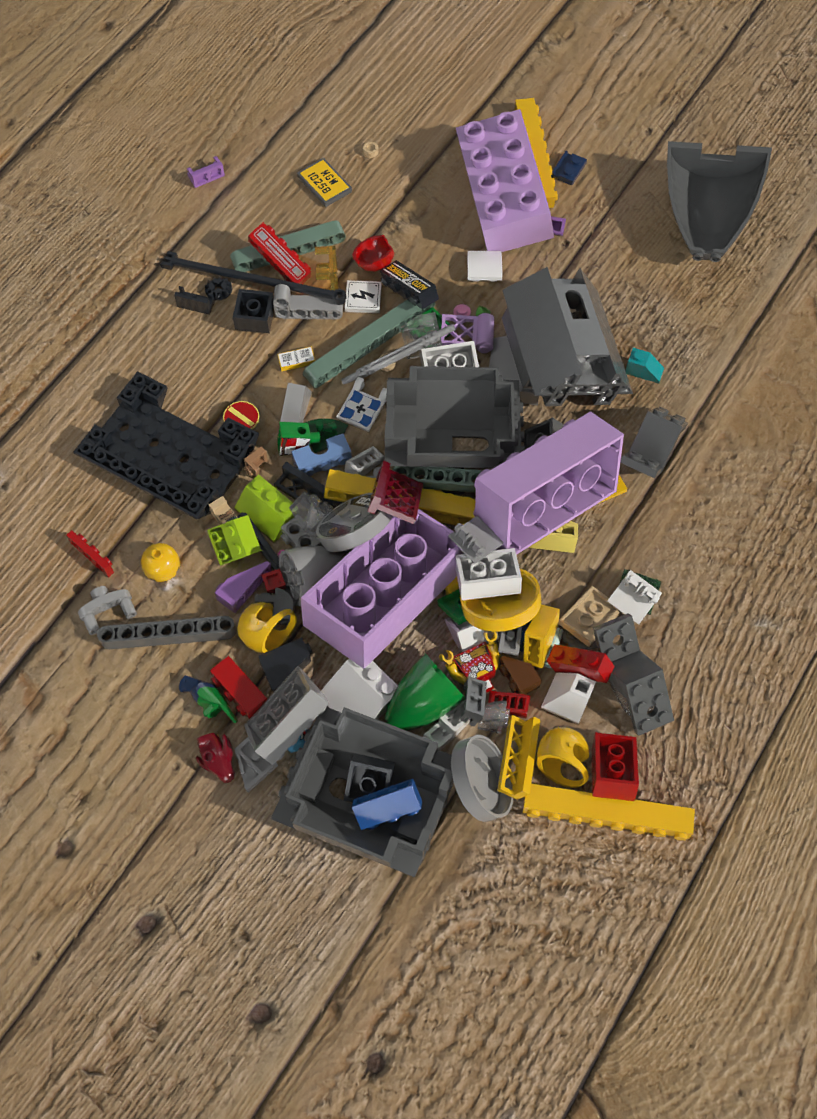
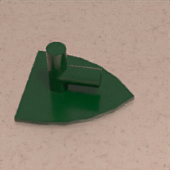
M315 419L305 422L309 424L310 432L320 433V443H311L314 453L327 449L326 439L345 434L348 428V424L334 419Z

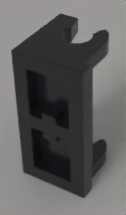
M179 286L180 293L175 292L174 294L177 307L210 315L215 304L213 294L208 293V297L185 292L184 287Z

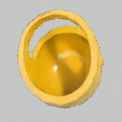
M259 602L250 604L244 609L239 618L237 626L238 636L248 648L258 653L264 654L276 649L287 641L296 626L297 617L293 610L285 609L273 616L274 607L271 603ZM290 615V622L285 630L279 631L273 628L283 617Z
M556 727L547 731L540 740L537 751V765L540 771L550 780L565 787L578 788L588 781V771L581 763L589 758V746L584 736L568 727ZM563 763L571 764L582 773L583 779L573 781L564 778L561 774V765Z

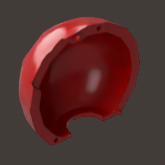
M377 235L365 239L356 246L352 254L353 260L360 268L371 272L379 271L389 265L395 255L385 235Z

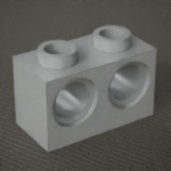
M300 514L281 526V538L287 545L290 544L292 548L302 547L306 544L322 546L318 536ZM293 531L299 532L297 534H291Z

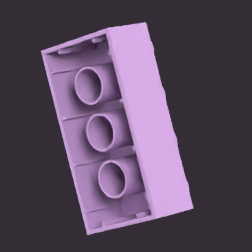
M521 110L503 112L498 116L481 121H472L467 125L456 127L487 251L504 252L554 238L550 209Z
M589 412L577 420L571 419L567 421L562 429L550 436H541L533 446L521 453H512L504 463L492 470H483L477 476L474 483L476 488L474 516H478L504 543L496 550L515 548L517 555L617 491L624 434L592 412Z
M419 509L414 524L392 516L388 525L380 533L367 542L355 547L301 597L303 626L365 669L457 576L456 555L465 553L448 537L454 531Z

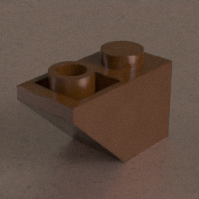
M507 656L500 658L499 670L509 680L508 685L513 693L526 695L540 688L542 680L531 663Z

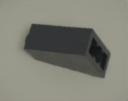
M303 638L258 656L260 665L273 693L297 666L304 670L311 662L310 654L313 652L309 643H304Z

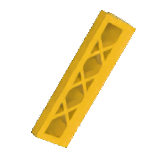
M514 715L509 716L497 788L498 792L517 800L530 794L540 719L532 717L525 721ZM514 724L522 726L520 735L515 731ZM513 740H515L518 746V752L516 754L511 747V743ZM510 759L513 760L516 766L514 772L511 771L508 765ZM508 777L513 785L512 790L505 787V781Z

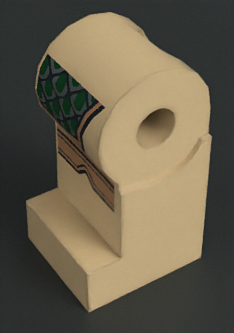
M223 496L209 504L211 514L219 525L237 519V516L233 513Z

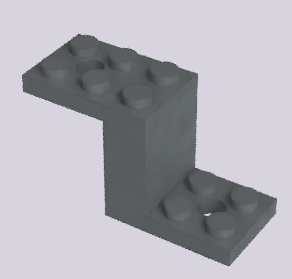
M660 406L659 408L649 410L629 452L622 456L620 463L652 478H656L662 473L681 432L686 429L688 422L685 421L686 418L678 414L670 415L668 414L669 410Z
M627 613L593 627L598 652L606 653L615 666L608 682L627 699L634 732L640 736L674 721L663 669L640 651L632 615ZM620 635L619 641L613 643L614 637ZM654 706L653 711L647 714L649 707Z

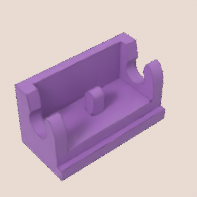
M217 156L213 157L215 160L213 164L204 166L194 172L190 167L186 168L188 171L187 175L195 188L225 176L223 164Z

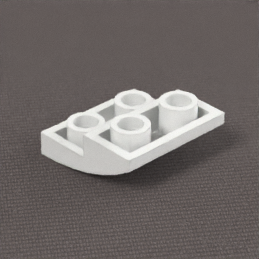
M467 251L468 280H489L492 282L502 280L501 251Z

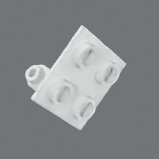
M630 570L607 602L622 613L632 615L633 621L639 625L652 606L658 602L662 593Z

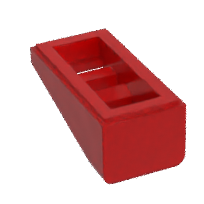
M490 691L487 711L510 716L514 715L526 719L530 695ZM495 697L499 698L498 706H493ZM503 699L507 700L506 707H502ZM511 701H515L514 708H510ZM519 702L523 703L522 709H518Z

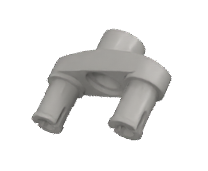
M106 586L93 589L90 592L92 601L85 604L78 611V615L81 621H84L90 635L96 634L100 629L95 615L112 607L120 605L127 619L137 615L131 601L132 596L128 590H118L109 593Z

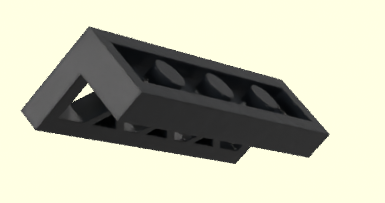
M285 462L282 466L283 474L274 483V487L323 518L327 515V508H336L344 503L324 498L325 486L288 462ZM287 478L293 482V486L284 487L281 483ZM305 489L308 495L299 496L296 494V490ZM319 498L322 500L323 505L314 506L311 504V499Z

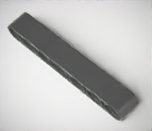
M216 616L108 625L98 630L97 638L103 648L111 650L228 640L235 636L236 627L231 617ZM224 626H231L228 630H222ZM206 627H210V628H211V629H210L209 631H207V632H203V631H202V630H203L204 628H206ZM185 629H191L189 633H183ZM171 630L170 634L163 635L165 631ZM152 632L149 636L144 637L145 633ZM132 634L129 638H124L125 635ZM112 635L109 640H104L106 636Z

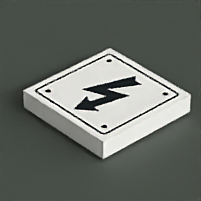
M347 280L345 312L380 313L381 282Z

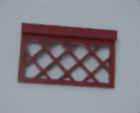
M383 461L376 476L367 512L375 514L378 509L414 524L417 518L423 483L390 470L391 463Z

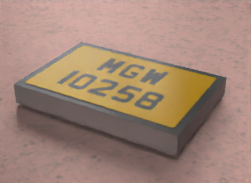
M324 158L297 172V177L325 207L352 192V187Z

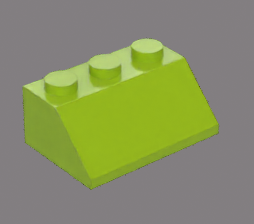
M259 474L245 486L234 507L238 513H247L258 530L274 543L282 535L281 526L300 514L298 506Z

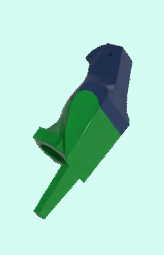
M186 675L181 679L179 683L180 692L184 693L186 691L191 693L195 702L203 707L204 717H216L224 710L234 723L238 722L229 708L230 705L214 684Z

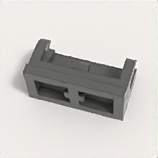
M470 676L467 677V681L463 685V690L466 692L461 721H464L465 718H471L469 725L475 726L484 717L487 682Z

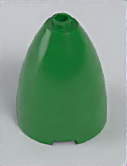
M425 653L409 669L398 684L388 705L385 715L387 722L385 723L405 731L423 727L452 711L465 700V696Z

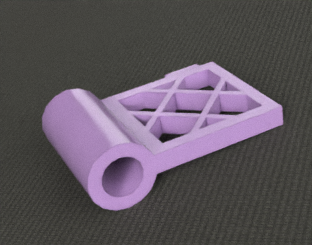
M488 313L478 316L442 314L441 329L448 326L445 320L456 323L454 325L455 329L460 327L464 332L459 336L454 331L450 334L455 338L452 341L444 340L445 336L441 337L440 346L463 343L465 341L462 338L469 335L479 352L488 353L493 349V315ZM473 322V326L467 329L463 323Z

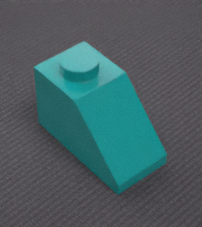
M633 348L627 363L626 374L659 384L664 367L650 352Z

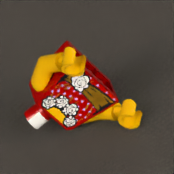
M484 632L483 636L489 642L488 644L483 642L456 656L451 651L446 650L448 653L447 659L444 658L443 654L439 655V659L446 662L445 666L453 680L464 685L467 677L470 676L487 682L486 693L494 688L490 679L495 677L496 670L499 668L498 646L494 642L497 639L496 632H492L493 637L488 639L487 632Z

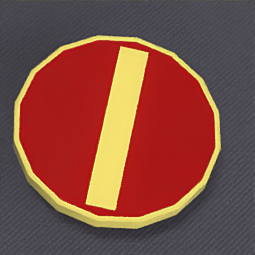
M239 401L232 403L226 408L223 420L225 422L229 417L253 430L259 423L260 416L258 409L253 404Z

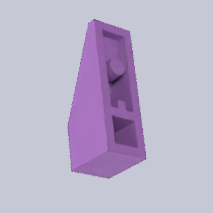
M266 561L227 578L224 583H220L216 588L215 595L217 601L236 613L263 582L261 574L272 571L271 564Z

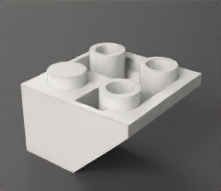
M556 673L541 709L579 724L596 681L577 673Z

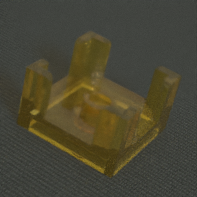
M336 246L315 247V255L329 254V263L316 264V280H330L331 288L322 289H338Z

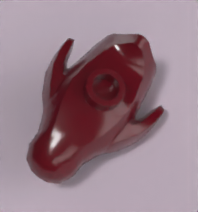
M209 733L198 737L197 745L201 754V758L196 756L198 764L206 771L217 776L222 782L230 783L236 774L232 766L233 747L229 738L223 734L222 742L216 733Z

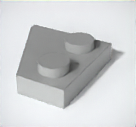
M249 737L235 748L244 786L249 793L278 764L275 762L272 765L254 752Z

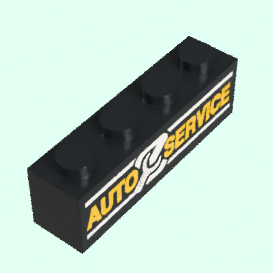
M395 260L380 270L383 285L391 288L393 292L400 294L404 299L409 300L414 306H418L423 310L439 300L435 284L399 261Z

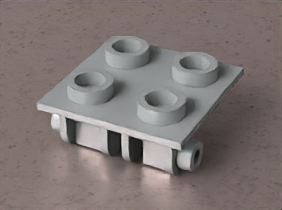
M478 516L464 525L457 524L454 528L455 531L448 535L474 564L504 544Z

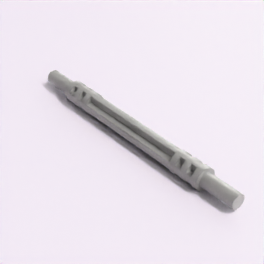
M452 323L438 331L434 330L356 369V372L342 378L341 381L343 384L355 381L357 377H367L439 341L441 337L456 329Z

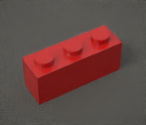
M554 644L546 660L555 673H577L602 683L608 682L615 667L606 653Z
M229 655L210 670L212 675L210 680L217 688L221 687L225 691L223 695L229 702H235L237 705L235 708L241 716L246 715L250 719L266 702L267 698Z

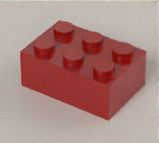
M595 732L591 748L592 797L635 801L639 787L637 737Z

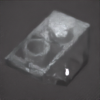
M507 701L485 703L484 717L478 722L477 729L501 734L502 727H507L510 709H506Z

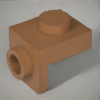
M260 447L257 450H253L244 459L246 466L244 469L249 476L253 475L256 477L259 474L258 467L268 461L266 451Z

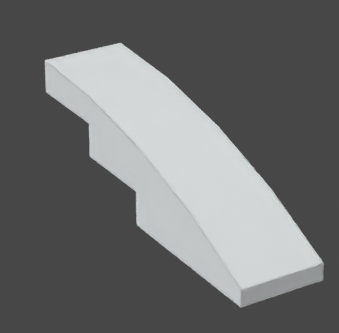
M465 700L441 717L438 723L424 734L423 738L438 743V750L441 751L470 722L471 718H465L464 721L460 720L461 714L464 712Z

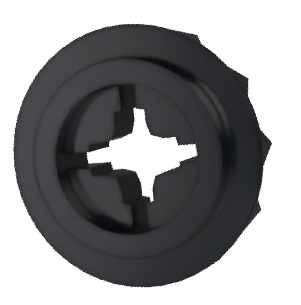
M221 276L219 278L213 277L212 280L207 281L205 293L207 296L208 293L213 294L214 300H224L232 293V284L227 278L223 279Z

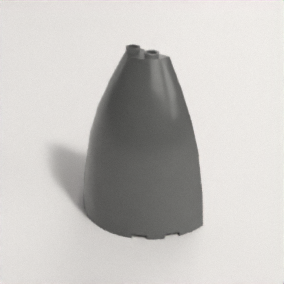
M668 141L667 173L669 198L681 236L693 256V260L719 262L721 257L737 240L755 210L768 172L772 147L737 145L735 155L702 154L703 143Z

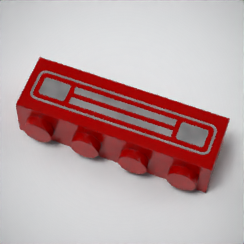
M263 222L248 235V242L286 281L304 284L311 277L310 266L306 262L303 263L299 259L298 254L287 247V243L283 238H278L275 235V231L270 225H266Z

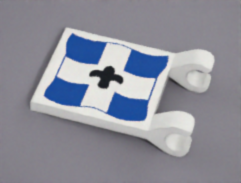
M357 377L350 394L337 415V419L369 432L387 401V388L382 389L379 398L361 392L365 386L364 379Z

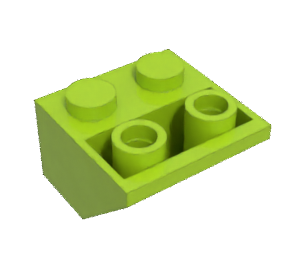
M248 515L207 530L220 566L261 551Z

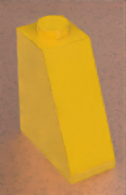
M541 604L539 612L532 619L525 632L524 662L543 668L559 625L560 609Z

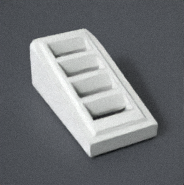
M372 446L347 460L344 470L346 473L365 476L383 462L385 456Z

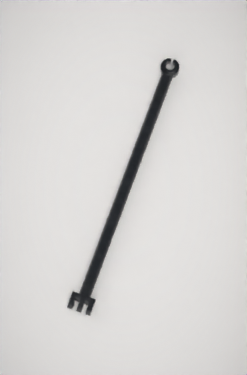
M167 251L160 264L162 268L172 270L174 266L271 287L284 284L290 288V291L332 299L337 305H343L346 302L345 299H347L346 292L343 289L327 290L178 258L177 253Z

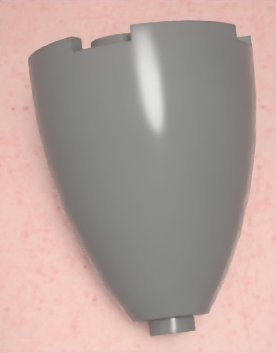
M323 546L296 547L281 551L279 555V569L281 573L283 572V579L286 585L284 590L292 597L294 606H301V597L349 552L327 551Z

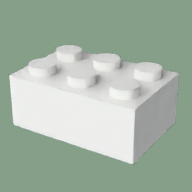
M515 548L494 550L476 564L465 554L456 555V574L461 600L521 594L522 577Z

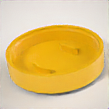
M520 569L522 577L521 594L461 600L460 595L465 619L476 628L492 632L508 631L525 625L537 615L541 607L542 599L537 579L528 571Z

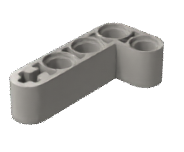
M278 284L274 288L273 305L275 315L278 318L336 320L340 319L343 315V305H337L332 299L312 295H291L290 288L284 284Z

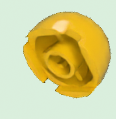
M165 543L152 544L146 548L141 557V566L147 578L156 580V582L168 581L175 577L181 565L179 555L175 549Z

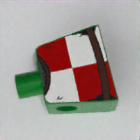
M279 422L277 436L279 456L292 455L291 451L310 446V443H320V433L310 432L308 423Z

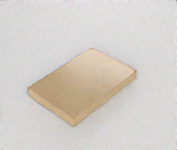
M591 586L559 619V625L590 647L595 641L593 627L617 618L621 611L607 602L609 598Z

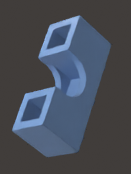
M344 434L326 439L328 450L321 455L314 454L309 445L291 451L295 467L308 476H312L314 473L327 471L334 466L344 465L347 460L352 458L351 449Z

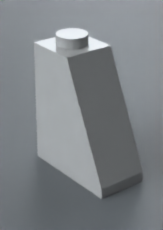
M288 383L280 422L303 423L312 393L306 386Z

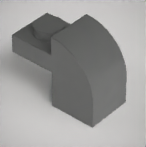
M275 588V595L270 593L255 594V603L264 602L272 604L274 607L273 616L285 609H291L295 613L292 597L283 589ZM290 615L283 617L277 624L288 625Z

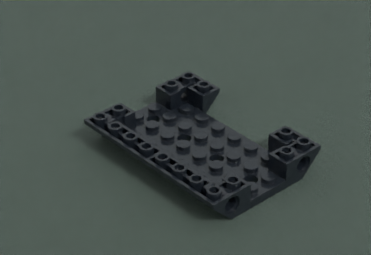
M137 371L116 397L119 407L102 428L94 425L73 453L196 520L211 514L209 504L224 496L245 467L244 459L254 450L259 433L229 417L218 430L219 438L162 409L168 387ZM122 426H129L125 431L120 430ZM153 441L159 442L157 446H149ZM183 457L189 458L187 462H180V459ZM213 473L220 474L218 478H210L211 474Z

